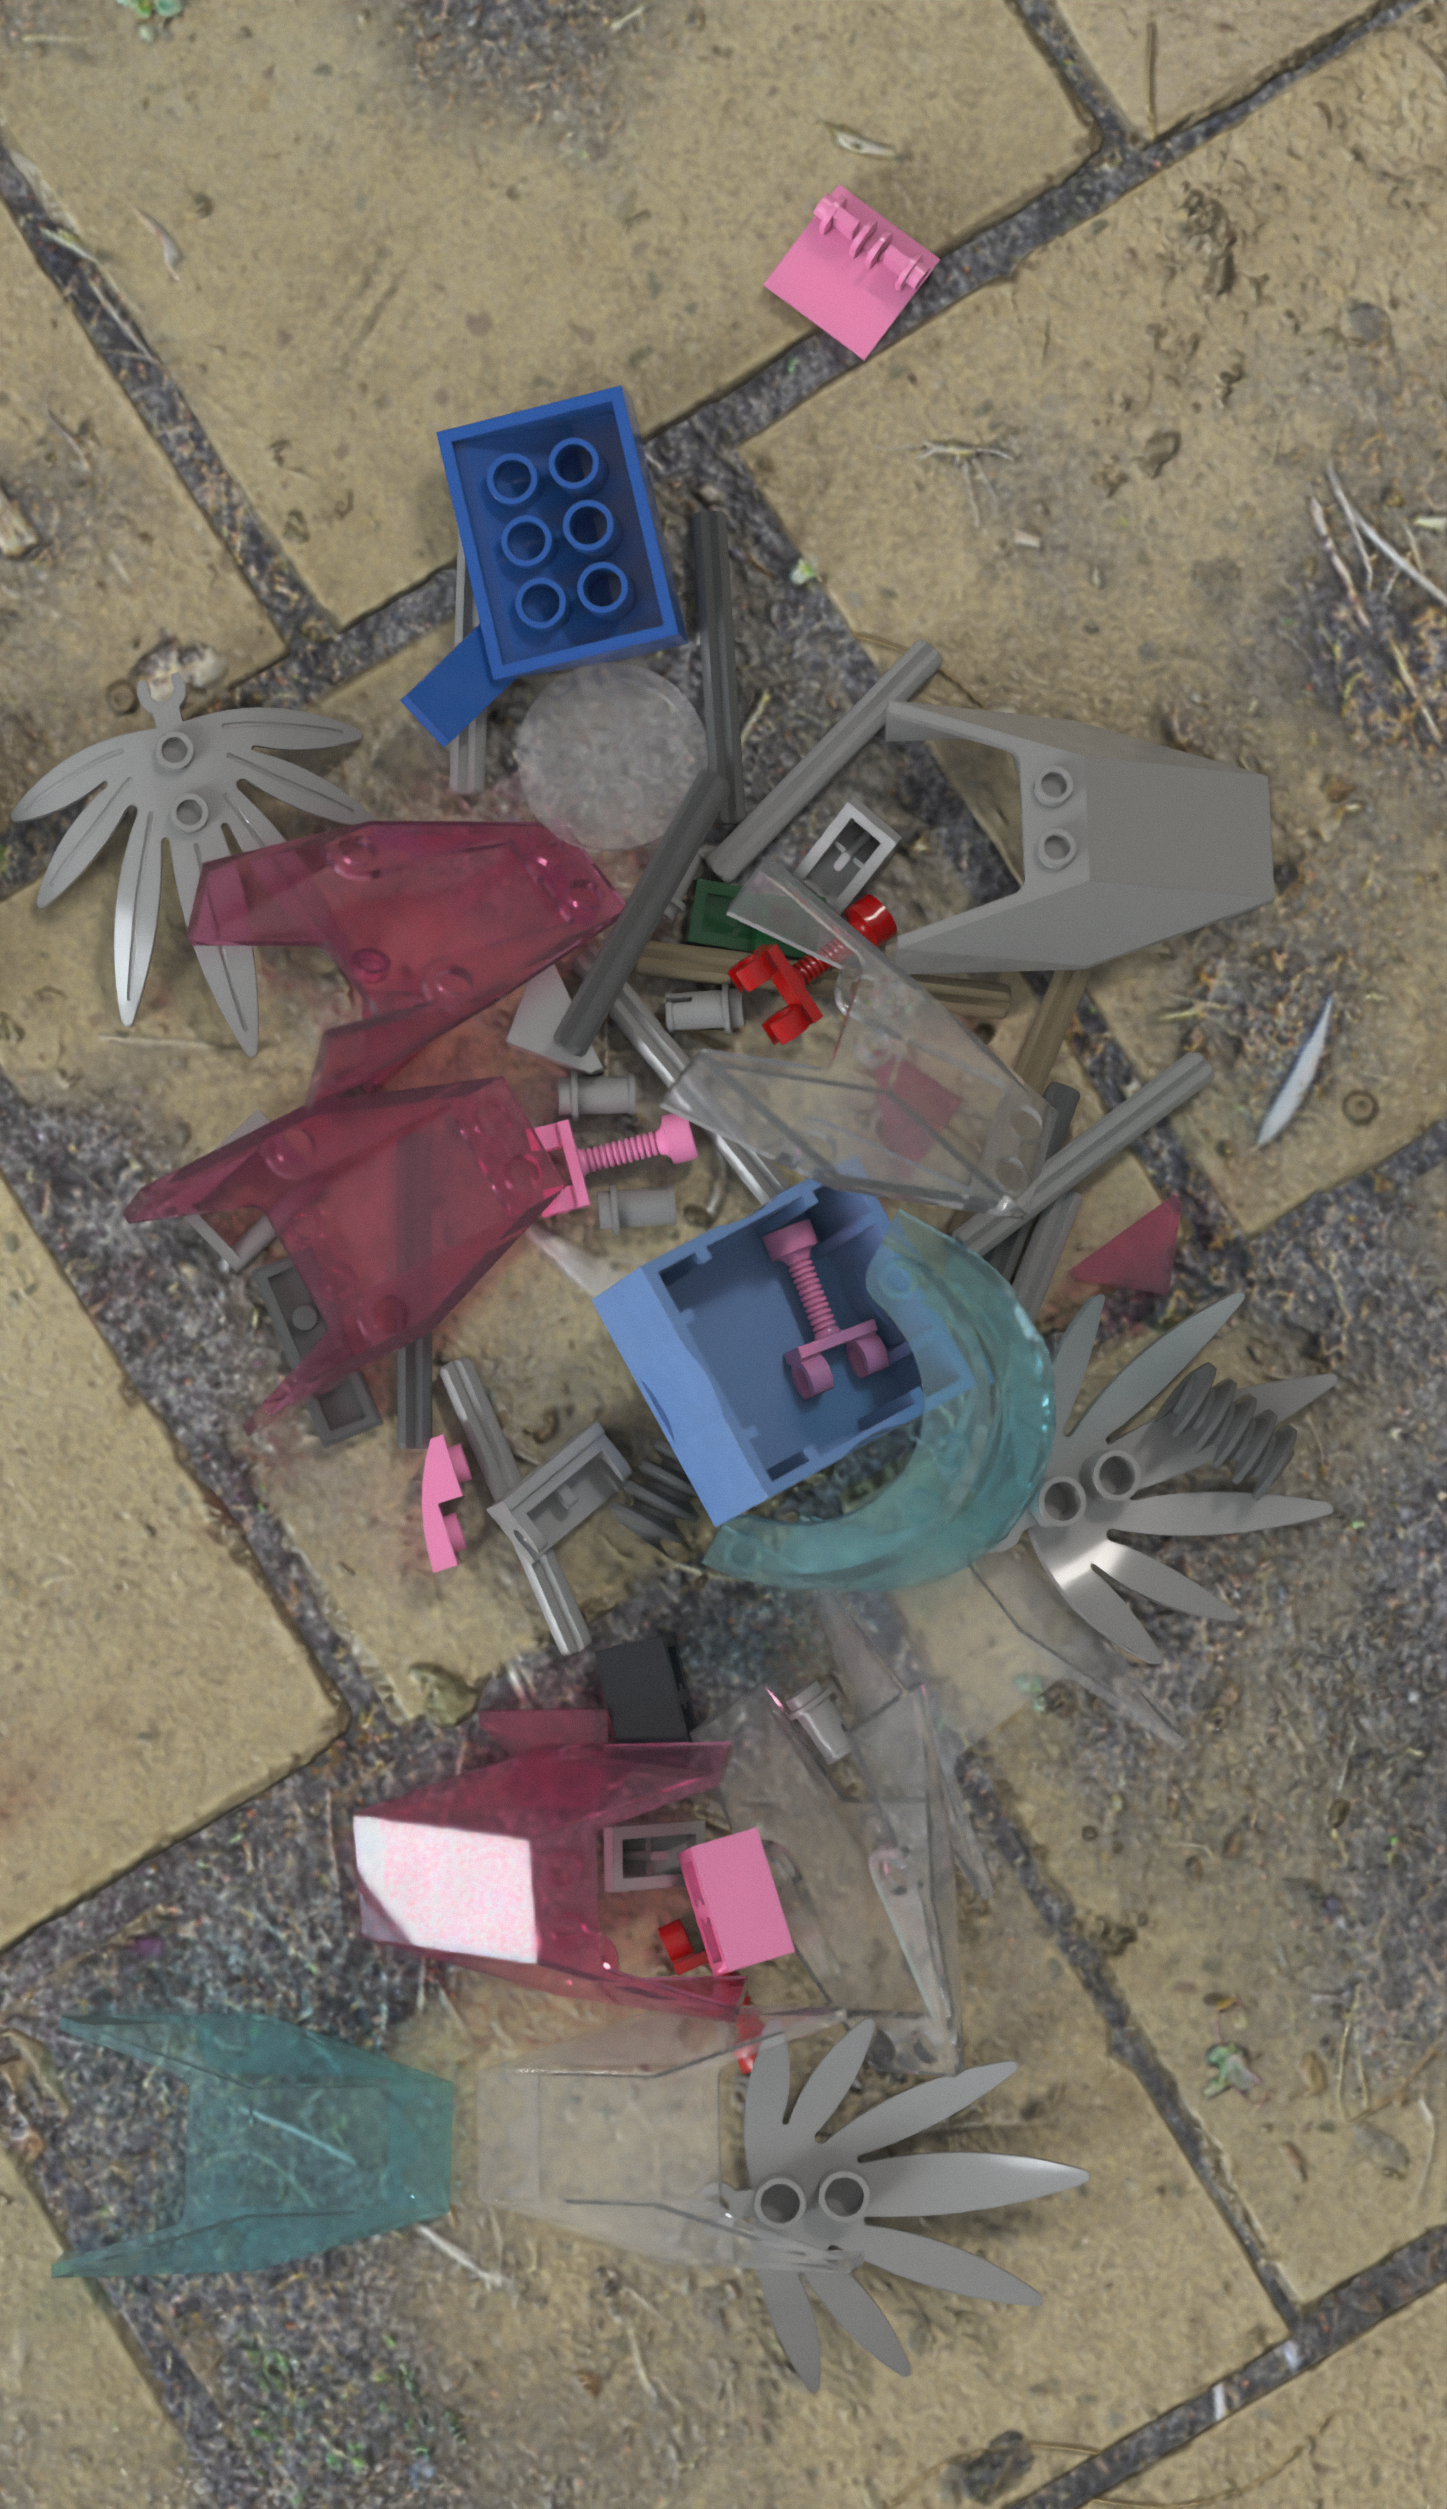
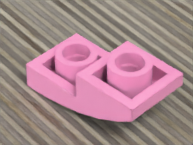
M446 1435L430 1439L422 1480L423 1528L433 1573L460 1565L457 1552L468 1549L457 1513L445 1515L442 1503L465 1496L462 1483L472 1480V1475L461 1443L449 1446Z

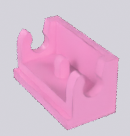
M757 1827L692 1846L676 1853L714 1977L795 1952Z

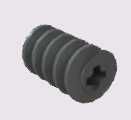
M1207 1362L1190 1372L1177 1385L1159 1410L1155 1422L1173 1412L1177 1417L1171 1435L1177 1438L1191 1428L1196 1430L1197 1433L1191 1450L1197 1454L1209 1445L1214 1444L1217 1449L1211 1466L1218 1469L1232 1459L1236 1461L1237 1466L1231 1481L1238 1485L1254 1475L1258 1479L1252 1497L1255 1500H1259L1281 1476L1294 1456L1295 1451L1293 1448L1298 1431L1291 1425H1287L1273 1433L1277 1423V1415L1268 1409L1253 1417L1257 1406V1399L1250 1393L1232 1402L1237 1388V1383L1232 1379H1224L1212 1387L1217 1368L1210 1362Z
M656 1438L653 1446L662 1458V1463L658 1464L641 1460L638 1467L648 1480V1483L643 1485L626 1481L623 1487L632 1499L633 1504L628 1506L612 1501L608 1508L618 1522L669 1557L660 1543L661 1540L665 1539L676 1543L683 1542L686 1537L675 1520L679 1518L697 1522L700 1515L690 1502V1499L692 1497L700 1498L669 1442Z

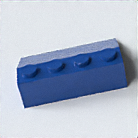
M622 385L436 432L493 681L623 660L689 644L633 400Z

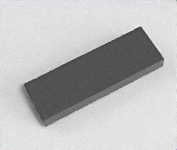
M312 1247L251 1271L323 1447H330L383 1425L384 1421Z

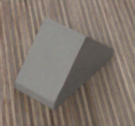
M853 796L789 877L788 881L803 894L826 898L824 912L836 921L900 848L902 837Z
M548 951L536 957L507 1036L506 1044L510 1048L571 1070H577V1072L587 1076L601 1074L604 1071L592 1044L586 1055L577 1057L563 1051L553 1041V1035L572 1001Z
M705 1820L605 1822V1892H626L686 1886L676 1853L705 1843Z

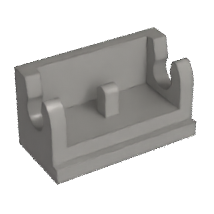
M598 1422L577 1432L486 1509L529 1564L536 1562L546 1551L613 1494L622 1489L627 1481L626 1479L633 1474L625 1458L604 1434L605 1430Z

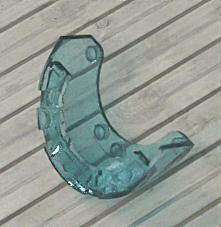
M898 1209L882 1243L869 1264L866 1274V1285L872 1299L886 1311L907 1339L919 1366L924 1392V1417L921 1434L910 1461L897 1479L878 1497L850 1513L835 1518L823 1520L804 1511L801 1512L796 1522L766 1519L753 1514L737 1515L719 1526L701 1563L724 1574L772 1587L877 1593L915 1588L941 1580L964 1569L996 1546L1019 1522L1033 1501L1043 1480L1052 1453L1056 1432L1055 1378L1050 1356L1041 1332H1037L1030 1316L1018 1300L1019 1295L1015 1289L977 1253L921 1220Z

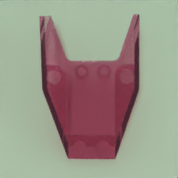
M367 821L203 862L186 938L192 946H315L322 948L331 955L375 1017L324 1030L305 1101L306 1107L312 1113L515 991L616 923L626 902L564 822Z
M496 1076L307 1103L141 1187L122 1213L128 1224L248 1207L262 1211L268 1218L324 1318L326 1330L322 1339L242 1425L247 1437L433 1331L566 1188V1185L505 1077Z
M732 1741L538 1746L355 1811L353 1814L363 1938L558 1996L736 2023L748 1990V1976L638 1977L620 1971L618 1951L613 1942L602 1934L595 1845L596 1833L606 1826L720 1786L733 1755Z

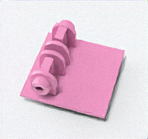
M839 184L831 195L827 193L819 202L813 212L815 217L763 286L865 361L940 262V259Z

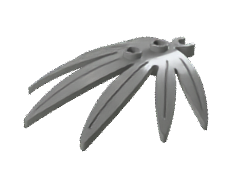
M178 672L171 674L174 692L172 697L165 702L154 701L151 698V690L147 681H139L137 684L138 699L143 708L154 716L156 728L112 737L72 755L43 776L24 795L11 812V819L16 824L34 821L70 807L90 795L104 783H108L107 787L85 807L64 835L45 872L36 903L39 908L45 910L59 899L98 857L120 825L127 810L130 807H136L138 811L123 859L115 910L114 964L121 1021L126 1027L134 1025L145 990L160 912L163 870L162 843L164 839H169L179 899L199 963L231 1030L245 1053L249 1057L254 1058L259 1053V1003L255 957L242 889L222 827L224 825L230 826L251 866L277 903L297 927L341 970L347 974H353L356 970L353 958L337 921L318 886L280 832L237 788V785L240 781L245 780L273 798L313 816L350 827L375 831L378 829L377 820L353 798L330 782L293 763L253 751L254 747L281 751L326 750L359 743L362 741L363 735L359 729L343 722L313 713L283 708L255 707L232 709L184 721L181 710L187 703L188 689Z
M1243 1292L1230 1293L1182 1320L1149 1344L1127 1363L1101 1390L1067 1437L1063 1434V1430L1087 1370L1105 1302V1295H1092L1076 1314L1059 1341L1040 1387L1033 1426H1031L1033 1410L1032 1372L1028 1343L1023 1325H1015L1008 1330L997 1362L991 1402L992 1432L998 1461L1015 1502L1008 1505L1004 1503L983 1504L971 1513L973 1522L984 1521L994 1516L1001 1523L999 1537L984 1544L985 1551L1004 1552L1011 1549L1019 1541L1021 1532L1027 1529L1043 1568L1072 1608L1107 1639L1149 1664L1162 1663L1163 1656L1131 1609L1091 1569V1565L1129 1591L1165 1607L1220 1621H1236L1239 1615L1230 1606L1181 1573L1141 1552L1110 1541L1106 1535L1109 1529L1161 1536L1221 1535L1294 1524L1329 1515L1333 1512V1506L1327 1502L1264 1494L1259 1500H1255L1252 1497V1493L1190 1492L1131 1500L1130 1497L1137 1490L1186 1473L1212 1461L1217 1449L1214 1444L1209 1445L1197 1454L1191 1450L1197 1433L1193 1428L1177 1438L1171 1435L1177 1417L1173 1412L1158 1422H1155L1154 1418L1128 1431L1110 1443H1106L1107 1436L1147 1405L1200 1352L1245 1298ZM1323 1374L1236 1389L1232 1402L1250 1393L1257 1399V1406L1253 1417L1262 1411L1270 1409L1277 1415V1425L1336 1385L1338 1377L1335 1374Z
M871 2017L862 2019L828 2051L804 2085L787 2123H783L782 2120L790 2088L788 2044L782 2023L774 2021L770 2024L754 2060L745 2101L744 2144L750 2187L735 2188L724 2180H710L701 2185L702 2196L718 2194L723 2196L729 2205L725 2214L719 2217L705 2218L704 2222L706 2230L720 2232L731 2228L739 2218L754 2217L756 2260L765 2302L782 2346L810 2392L816 2393L820 2389V2345L814 2313L806 2290L798 2276L800 2273L805 2275L811 2287L833 2317L862 2347L900 2376L906 2378L911 2374V2365L891 2324L865 2288L827 2253V2248L831 2245L837 2246L881 2269L937 2289L995 2302L1036 2307L1042 2304L1043 2298L1039 2291L1005 2269L980 2256L918 2233L867 2224L864 2222V2218L944 2215L1005 2206L1087 2183L1090 2180V2174L1086 2169L1036 2157L982 2151L923 2152L879 2158L865 2162L857 2160L860 2155L878 2150L917 2134L970 2105L1018 2070L1016 2061L1009 2059L985 2063L924 2081L878 2103L848 2122L825 2141L818 2142L815 2139L816 2133L837 2109L857 2076L873 2035L875 2021Z

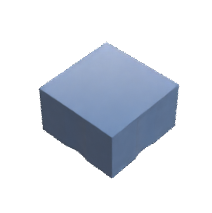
M854 1155L779 1193L738 1222L716 1226L640 1266L591 1300L715 1527L764 1502L844 1458L853 1451L979 1383L935 1302L926 1294L912 1274L904 1258L898 1235ZM810 1219L819 1243L811 1249L809 1260L813 1261L811 1265L815 1266L813 1272L818 1274L816 1278L820 1279L818 1284H822L820 1290L825 1292L823 1296L827 1297L825 1302L830 1304L828 1308L832 1309L830 1313L834 1314L833 1320L837 1322L835 1325L841 1330H845L874 1319L878 1329L875 1332L887 1350L889 1367L860 1379L851 1368L847 1357L846 1344L822 1352L821 1355L825 1358L831 1369L834 1388L805 1400L799 1394L794 1384L791 1365H787L783 1354L813 1342L816 1332L812 1331L814 1326L809 1324L812 1320L807 1319L809 1314L805 1313L807 1308L802 1306L804 1302L800 1301L801 1296H798L799 1290H796L795 1287L797 1285L793 1283L792 1273L788 1270L790 1267L786 1266L782 1261L771 1262L762 1237L789 1225Z

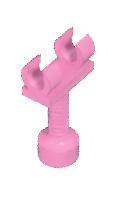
M686 1109L661 1115V1125L654 1133L650 1131L648 1135L643 1133L642 1137L636 1135V1138L631 1136L629 1140L624 1138L623 1141L621 1139L617 1140V1143L612 1141L611 1145L605 1143V1147L603 1144H600L599 1148L593 1146L592 1149L589 1147L586 1151L577 1147L572 1124L569 1119L520 1132L526 1156L528 1155V1157L563 1148L573 1185L536 1194L542 1217H552L591 1207L592 1202L585 1179L586 1175L590 1174V1171L593 1173L597 1169L602 1171L603 1167L609 1169V1165L613 1168L615 1164L621 1166V1162L625 1165L628 1161L632 1163L634 1159L635 1161H639L640 1158L644 1160L646 1156L652 1158V1154L656 1157L658 1153L668 1156L674 1165L699 1159Z
M810 1219L797 1222L762 1237L771 1262L782 1261L786 1266L790 1267L788 1270L792 1273L793 1283L797 1285L795 1287L796 1290H799L798 1296H801L800 1301L804 1302L802 1306L807 1308L805 1313L809 1314L807 1319L812 1320L809 1324L814 1326L812 1331L816 1332L813 1342L783 1354L787 1365H791L793 1381L799 1394L806 1400L834 1388L831 1369L821 1353L846 1344L847 1357L851 1368L860 1379L888 1368L889 1358L887 1350L875 1332L878 1329L874 1319L845 1330H841L835 1325L837 1322L833 1320L834 1314L830 1313L832 1309L828 1308L830 1304L825 1302L827 1297L823 1296L825 1292L820 1290L822 1284H818L820 1282V1279L816 1278L818 1274L813 1272L815 1266H811L813 1261L809 1260L811 1249L819 1243Z

